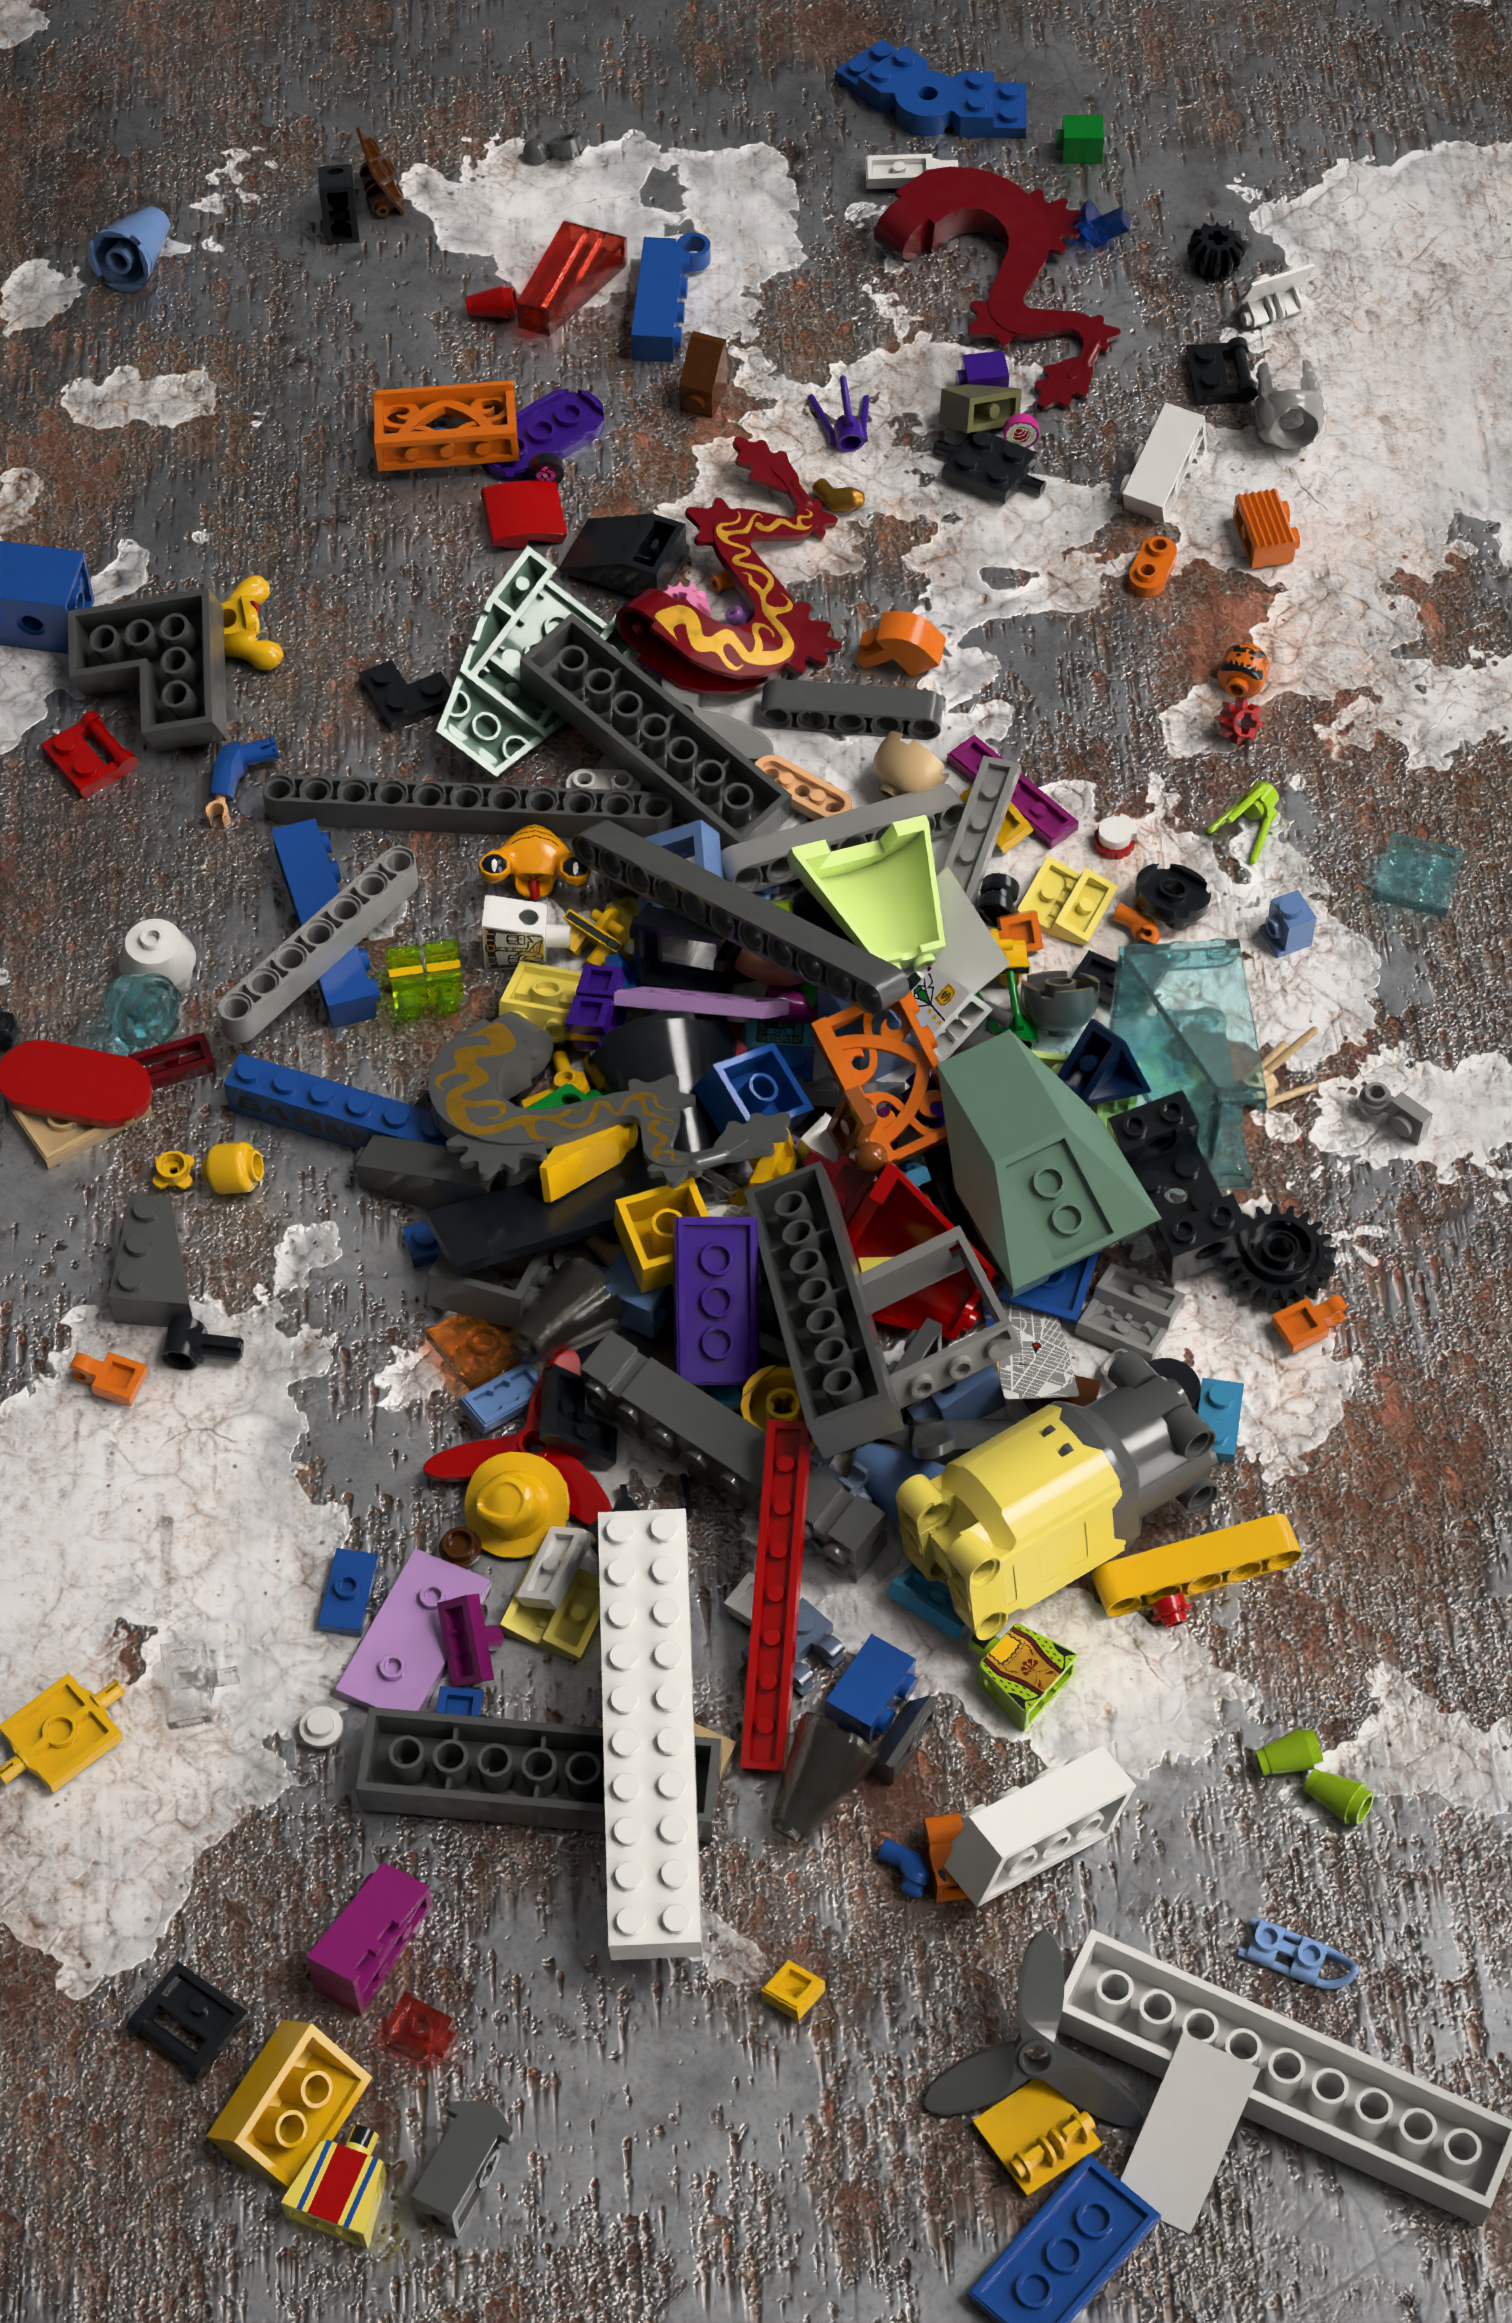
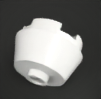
M147 919L137 923L127 933L119 955L118 964L122 976L136 992L151 996L150 992L170 990L171 994L182 989L191 979L192 970L196 962V952L190 940L173 923L163 919Z

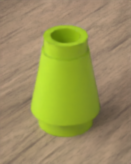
M1299 1727L1264 1746L1262 1749L1255 1750L1256 1759L1263 1776L1314 1770L1315 1764L1324 1762L1313 1728L1303 1731Z
M1314 1769L1311 1772L1304 1787L1305 1793L1311 1795L1312 1798L1345 1823L1352 1821L1360 1824L1367 1816L1374 1799V1793L1366 1789V1783L1325 1771L1322 1772L1318 1769Z

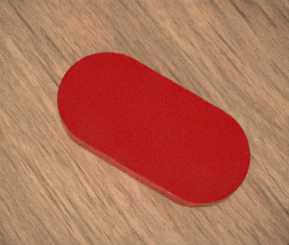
M33 1040L14 1047L0 1061L1 1094L11 1107L27 1113L112 1129L125 1126L126 1121H130L133 1118L137 1120L144 1115L153 1097V1089L147 1070L138 1061L126 1056L53 1041Z

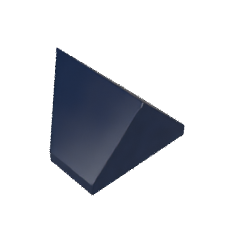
M1094 1018L1090 1019L1057 1075L1088 1106L1152 1092L1126 1041Z

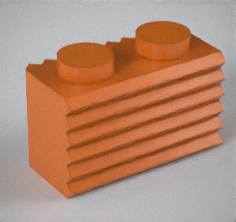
M1273 488L1270 491L1266 489L1264 492L1259 490L1257 493L1253 491L1250 494L1246 492L1243 495L1240 493L1236 495L1233 521L1242 542V547H1244L1246 558H1248V563H1250V568L1293 562L1295 549L1300 547V536L1296 527H1290V508L1288 502H1281L1277 489Z

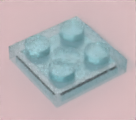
M1391 832L1371 899L1446 918L1466 851Z

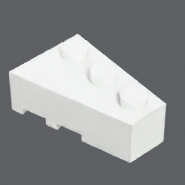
M1166 402L1160 414L1155 413L1148 429L1150 436L1146 444L1141 443L1134 458L1136 466L1131 475H1125L1120 488L1125 510L1162 523L1165 522L1182 493L1180 487L1185 476L1190 478L1195 471V467L1191 465L1195 455L1200 454L1203 456L1207 450L1205 416Z

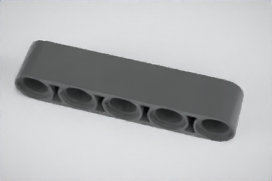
M773 679L764 684L759 718L765 726L773 729L886 737L891 731H896L903 734L901 737L903 739L931 740L936 738L941 732L944 702L940 694L930 690Z

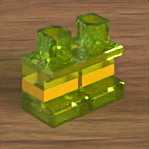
M458 939L423 944L427 977H424L419 944L384 949L395 1009H400L404 1020L419 1019L424 1015L422 1005L438 1003L439 1013L444 1015L460 1011V1000L464 999Z

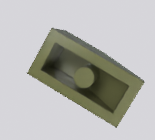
M972 384L941 388L939 423L965 433L1003 427L1005 421L1010 416L1020 414L1022 389Z

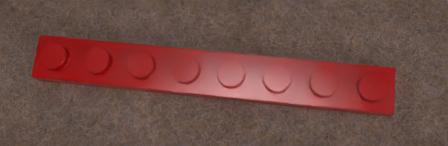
M767 1419L740 1768L744 1770L787 1772L812 1436L807 1428L806 1421Z

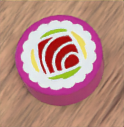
M1023 413L1010 416L1003 425L1004 439L1025 448L1031 447L1039 438L1037 420L1031 415Z

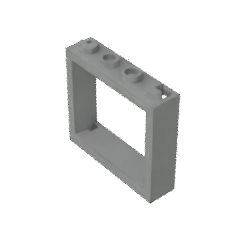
M960 1225L860 1274L871 1313H874L967 1268L995 1322L994 1325L891 1374L890 1379L899 1410L1023 1350L1007 1314ZM960 1244L961 1248L952 1252L949 1251V1248Z

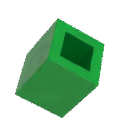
M1063 115L1062 129H1056L1055 150H1061L1062 164H1102L1104 147L1103 115Z

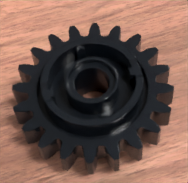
M1272 1204L1270 1214H1265L1261 1207H1256L1254 1219L1243 1213L1250 1228L1247 1252L1245 1255L1222 1263V1265L1227 1266L1226 1278H1237L1235 1291L1240 1292L1246 1288L1250 1289L1248 1301L1250 1302L1254 1301L1258 1296H1263L1265 1308H1268L1272 1300L1276 1299L1279 1302L1280 1308L1284 1309L1287 1306L1288 1299H1292L1294 1303H1297L1304 1299V1294L1310 1299L1316 1300L1319 1288L1324 1290L1328 1288L1329 1279L1333 1276L1336 1265L1334 1263L1336 1248L1330 1247L1332 1235H1320L1323 1223L1319 1221L1309 1225L1310 1213L1306 1211L1297 1218L1294 1216V1206L1291 1205L1285 1214L1279 1212L1276 1204ZM1273 1255H1281L1285 1258H1277Z

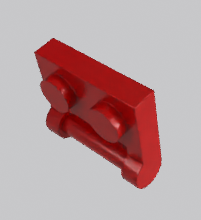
M95 711L87 712L82 716L79 723L41 743L43 754L81 799L129 774L138 764L134 754L129 750L123 749L104 727V720ZM93 736L111 756L113 762L105 765L85 740Z

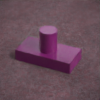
M479 1594L464 1595L437 1603L451 1686L462 1688L494 1680L489 1651L499 1650L503 1645L504 1636L502 1630L497 1625L485 1626Z

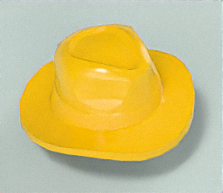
M524 1452L498 1454L482 1463L471 1477L464 1503L467 1527L479 1536L482 1548L493 1555L513 1559L534 1556L535 1553H538L551 1526H566L570 1506L567 1483L559 1470L543 1457Z

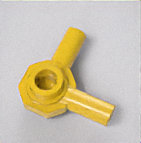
M556 1051L553 1053L552 1058L557 1074L550 1084V1088L521 1100L523 1107L527 1108L565 1084H572L586 1094L591 1089L585 1073L571 1068L565 1051Z

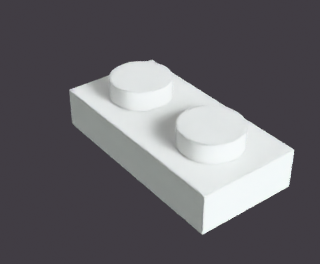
M550 1527L516 1595V1598L523 1606L558 1610L592 1541V1537L588 1532L580 1528Z

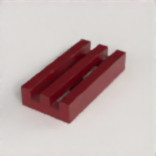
M204 1032L128 1055L129 1058L138 1061L143 1066L164 1060L163 1063L145 1068L150 1076L153 1090L216 1071L215 1062ZM201 1049L199 1052L179 1057L180 1055Z

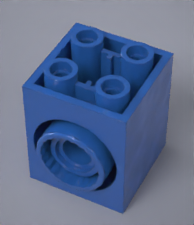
M0 541V645L68 654V611L93 607L95 601L84 552Z

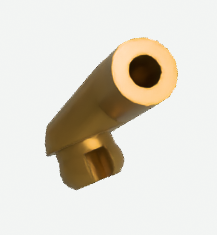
M824 478L817 480L812 486V491L833 512L851 511L859 509L864 505V493L854 487L834 489Z

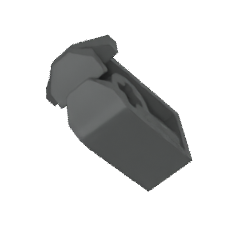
M481 2100L454 2101L450 2103L447 2112L448 2116L454 2118V2121L410 2196L417 2219L455 2238H458L497 2167L501 2156L499 2145L505 2143L510 2146L514 2138L513 2131L507 2124L501 2109Z

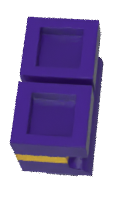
M584 965L576 989V995L565 1023L576 1051L588 1052L589 1049L596 1050L602 1045L600 1039L602 1036L624 1024L628 1007L614 1005V991L622 989L625 979L622 967Z

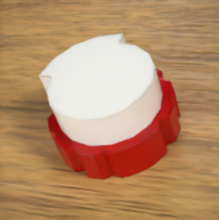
M1122 813L1120 816L1105 818L1094 833L1093 841L1096 852L1111 860L1128 857L1131 851L1134 850L1137 838V826L1134 820Z

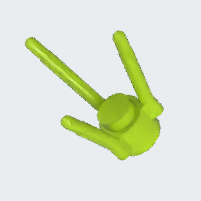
M1255 782L1245 795H1242L1230 809L1206 829V832L1212 834L1226 822L1232 823L1242 813L1251 820L1263 819L1249 858V863L1255 864L1271 823L1278 815L1277 810L1274 808L1279 800L1276 789L1267 782Z

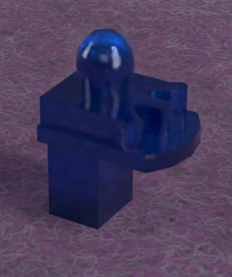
M1088 200L1083 202L1080 208L1081 213L1078 214V218L1081 222L1076 227L1080 229V237L1074 240L1084 242L1088 239L1094 248L1106 245V241L1130 231L1132 218L1123 206L1101 215L1093 202Z

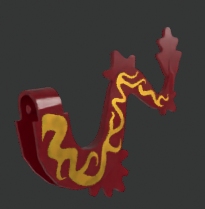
M735 437L732 444L738 453L735 464L738 467L751 471L748 476L749 482L765 486L781 494H787L796 512L794 516L785 517L743 508L730 509L725 501L719 497L714 499L710 508L688 507L685 511L686 518L699 531L695 536L694 543L697 546H713L716 557L747 603L751 616L750 621L737 626L721 623L706 616L684 598L676 601L667 593L655 588L644 590L616 613L615 624L618 633L631 648L641 654L637 662L678 689L705 695H736L763 687L770 680L776 679L785 668L797 676L804 675L806 670L805 660L824 667L828 662V657L825 653H839L841 651L842 643L827 635L831 629V624L826 621L810 620L808 616L811 605L808 602L794 604L784 586L751 547L753 542L800 541L807 539L811 535L822 540L826 534L825 529L835 527L838 522V518L835 515L821 509L822 502L820 500H811L800 485L799 477L791 466L786 452L778 451L777 453H772L764 440L750 442L745 438Z

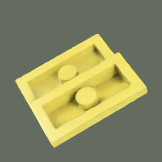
M1048 855L1015 913L1034 909L1038 914L1041 932L1064 941L1086 946L1119 886L1087 867L1079 874Z
M535 1553L498 1627H500L503 1634L527 1645L579 1661L600 1619L599 1578L578 1568L558 1610L525 1607L516 1598V1595L537 1555Z

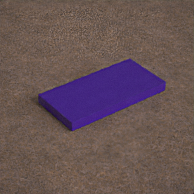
M673 1217L674 1372L693 1385H745L749 1378L760 1370L757 1217Z

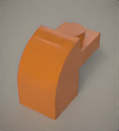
M906 611L882 613L879 627L862 633L856 661L864 669L894 659L910 676L940 666L946 637L930 621L920 615Z

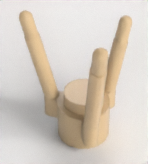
M1313 1026L1288 1048H1286L1288 1046L1286 1041L1280 1042L1248 1075L1237 1082L1238 1093L1249 1107L1254 1109L1262 1104L1264 1109L1268 1111L1278 1103L1318 1089L1317 1083H1311L1275 1095V1090L1279 1087V1084L1272 1073L1316 1035L1318 1028Z

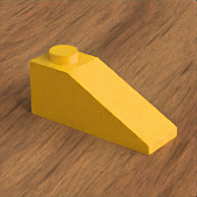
M632 1123L619 1124L573 1142L554 1147L547 1156V1159L539 1167L544 1202L552 1203L620 1164L626 1153L631 1148H634L637 1143V1125Z

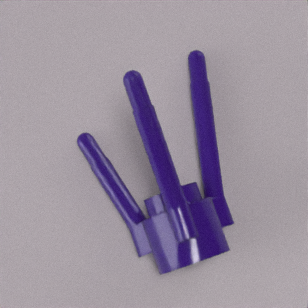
M842 375L840 376L844 415L836 420L834 429L815 396L810 394L808 400L828 434L829 444L831 446L837 445L841 451L853 452L868 442L869 396H863L859 421L852 415L847 378Z

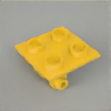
M1042 2079L1031 2080L972 2120V2123L1027 2197L1103 2145L1092 2131L1095 2123L1088 2112L1084 2111L1080 2114L1069 2099Z

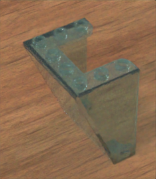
M1215 938L1209 941H1173L1165 944H1132L1118 947L1109 1029L1126 1041L1136 1062H1141L1140 1070L1152 1091L1141 1095L1149 1103L1183 1090L1199 1122L1197 1145L1219 1190L1251 1189L1253 1174L1251 1164H1248L1241 1125L1244 1121L1242 1107L1244 1105L1256 1104L1257 1111L1266 1110L1268 1097L1239 939L1224 940Z

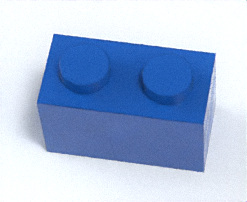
M871 1634L825 1700V1720L870 1745L877 1733L884 1735L891 1726L896 1714L893 1710L900 1699L907 1701L914 1692L918 1683V1678L915 1676L916 1658Z

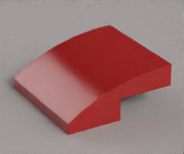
M536 480L513 481L482 488L481 498L491 545L525 549L529 540L563 544L567 536V530L556 482Z

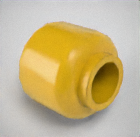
M248 1142L215 1144L208 1151L206 1159L202 1160L201 1175L203 1180L209 1183L212 1190L219 1195L251 1192L257 1186V1183L262 1180L264 1162L261 1153L258 1150H254L253 1146Z

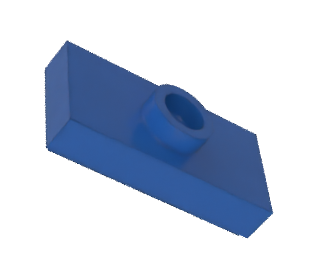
M336 1548L318 1620L319 1631L361 1637L379 1565L378 1554Z

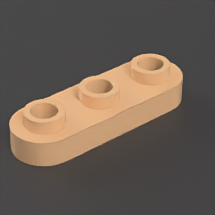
M766 755L755 762V765L771 778H775L778 784L792 794L791 808L814 821L852 810V800L846 792L780 756Z

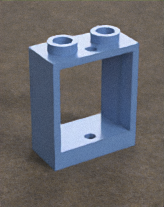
M701 819L645 837V839L684 859L695 856L696 865L723 878L720 834ZM638 894L639 914L647 902L651 903L652 907L662 908L661 905Z

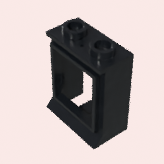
M649 902L646 903L638 916L633 917L629 934L630 938L634 939L635 950L631 959V969L636 972V987L646 986L731 994L739 980V971L734 969V964L738 957V945L671 910L652 907ZM661 935L715 944L717 956L713 964L714 970L662 961Z

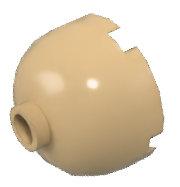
M891 731L886 736L874 755L873 770L876 779L882 785L879 789L881 794L889 799L909 792L928 790L938 784L945 783L949 778V773L941 774L945 767L943 763L914 739L909 745L900 741L903 734L896 731Z

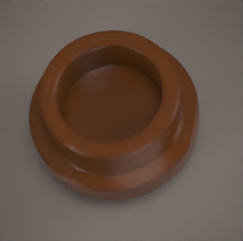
M455 1527L447 1531L442 1537L439 1544V1553L441 1559L462 1568H467L476 1563L480 1558L482 1544L479 1536L474 1531L465 1527Z

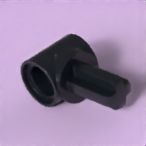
M175 1316L169 1321L160 1359L165 1365L177 1370H192L197 1364H202L204 1358L238 1362L243 1357L244 1340L237 1337L208 1334L207 1328L199 1320L188 1316Z

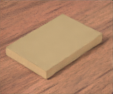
M150 1105L144 1115L137 1120L133 1118L130 1121H126L125 1126L107 1129L27 1113L11 1106L9 1107L12 1117L48 1170L153 1115L152 1106Z

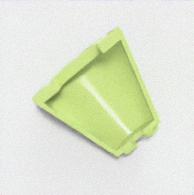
M926 815L893 822L883 836L876 841L830 852L824 839L792 847L789 850L787 862L790 869L855 946L897 966L901 970L913 966L915 971L930 967L936 962L934 955L940 952L946 944L929 821Z

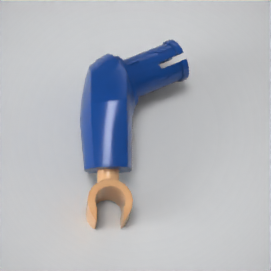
M274 736L243 745L234 740L222 747L213 765L208 796L214 799V801L210 802L205 808L210 827H212L213 818L217 815H222L224 828L229 826L231 818L225 802L234 801L238 781L245 775V771L248 770L247 766L280 759Z

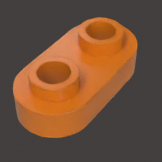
M1152 536L1142 543L1129 571L1128 586L1132 593L1139 597L1151 598L1163 591L1176 562L1177 547L1171 539L1164 536Z

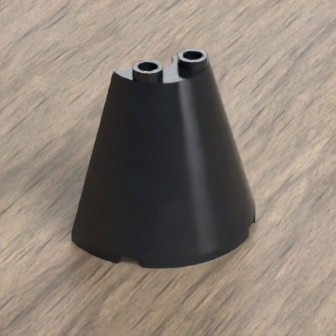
M694 1012L654 1014L635 1019L611 1030L600 1038L602 1045L599 1048L588 1050L583 1060V1072L586 1075L590 1089H595L602 1095L629 1091L628 1083L631 1079H639L642 1082L651 1083L671 1074L678 1075L680 1092L695 1095L696 1105L680 1111V1127L673 1148L683 1152H694L714 1147L715 1142L721 1135L693 1087L713 1064L736 1056V1034L726 1022L711 1015L707 1018V1021L695 1019ZM638 1125L637 1143L629 1151L643 1148L641 1129ZM726 1163L702 1170V1175L712 1172L715 1168L725 1166Z

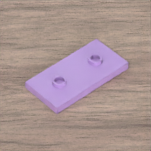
M646 986L614 991L615 1006L652 1009V1014L681 1011L725 1015L726 1021L742 1023L750 1022V1018L766 1019L789 1014V1001L781 998Z
M414 1548L335 1688L336 1696L366 1709L378 1707L423 1712L448 1667L437 1603L464 1595L479 1594L482 1605L492 1587L491 1579Z

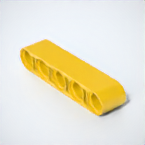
M1273 1514L1107 1562L1097 1567L1092 1572L1091 1577L1106 1615L1109 1617H1119L1151 1608L1150 1605L1171 1595L1182 1593L1185 1598L1290 1567L1299 1561L1303 1554L1287 1516L1284 1514Z

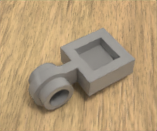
M1372 1082L1362 1088L1359 1103L1365 1112L1371 1115H1379L1386 1112L1388 1114L1386 1123L1391 1126L1393 1131L1401 1137L1408 1138L1416 1145H1419L1428 1136L1433 1113L1402 1091L1396 1097L1392 1096L1390 1090L1383 1083Z

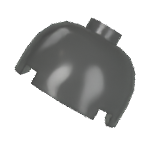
M1043 971L1028 975L1027 982L1023 979L1021 981L1022 1008L1027 1018L1038 1028L1048 1030L1049 1036H1071L1072 1030L1080 1029L1089 1023L1098 1008L1100 981L1095 976L1079 972L1078 980L1067 978V971Z

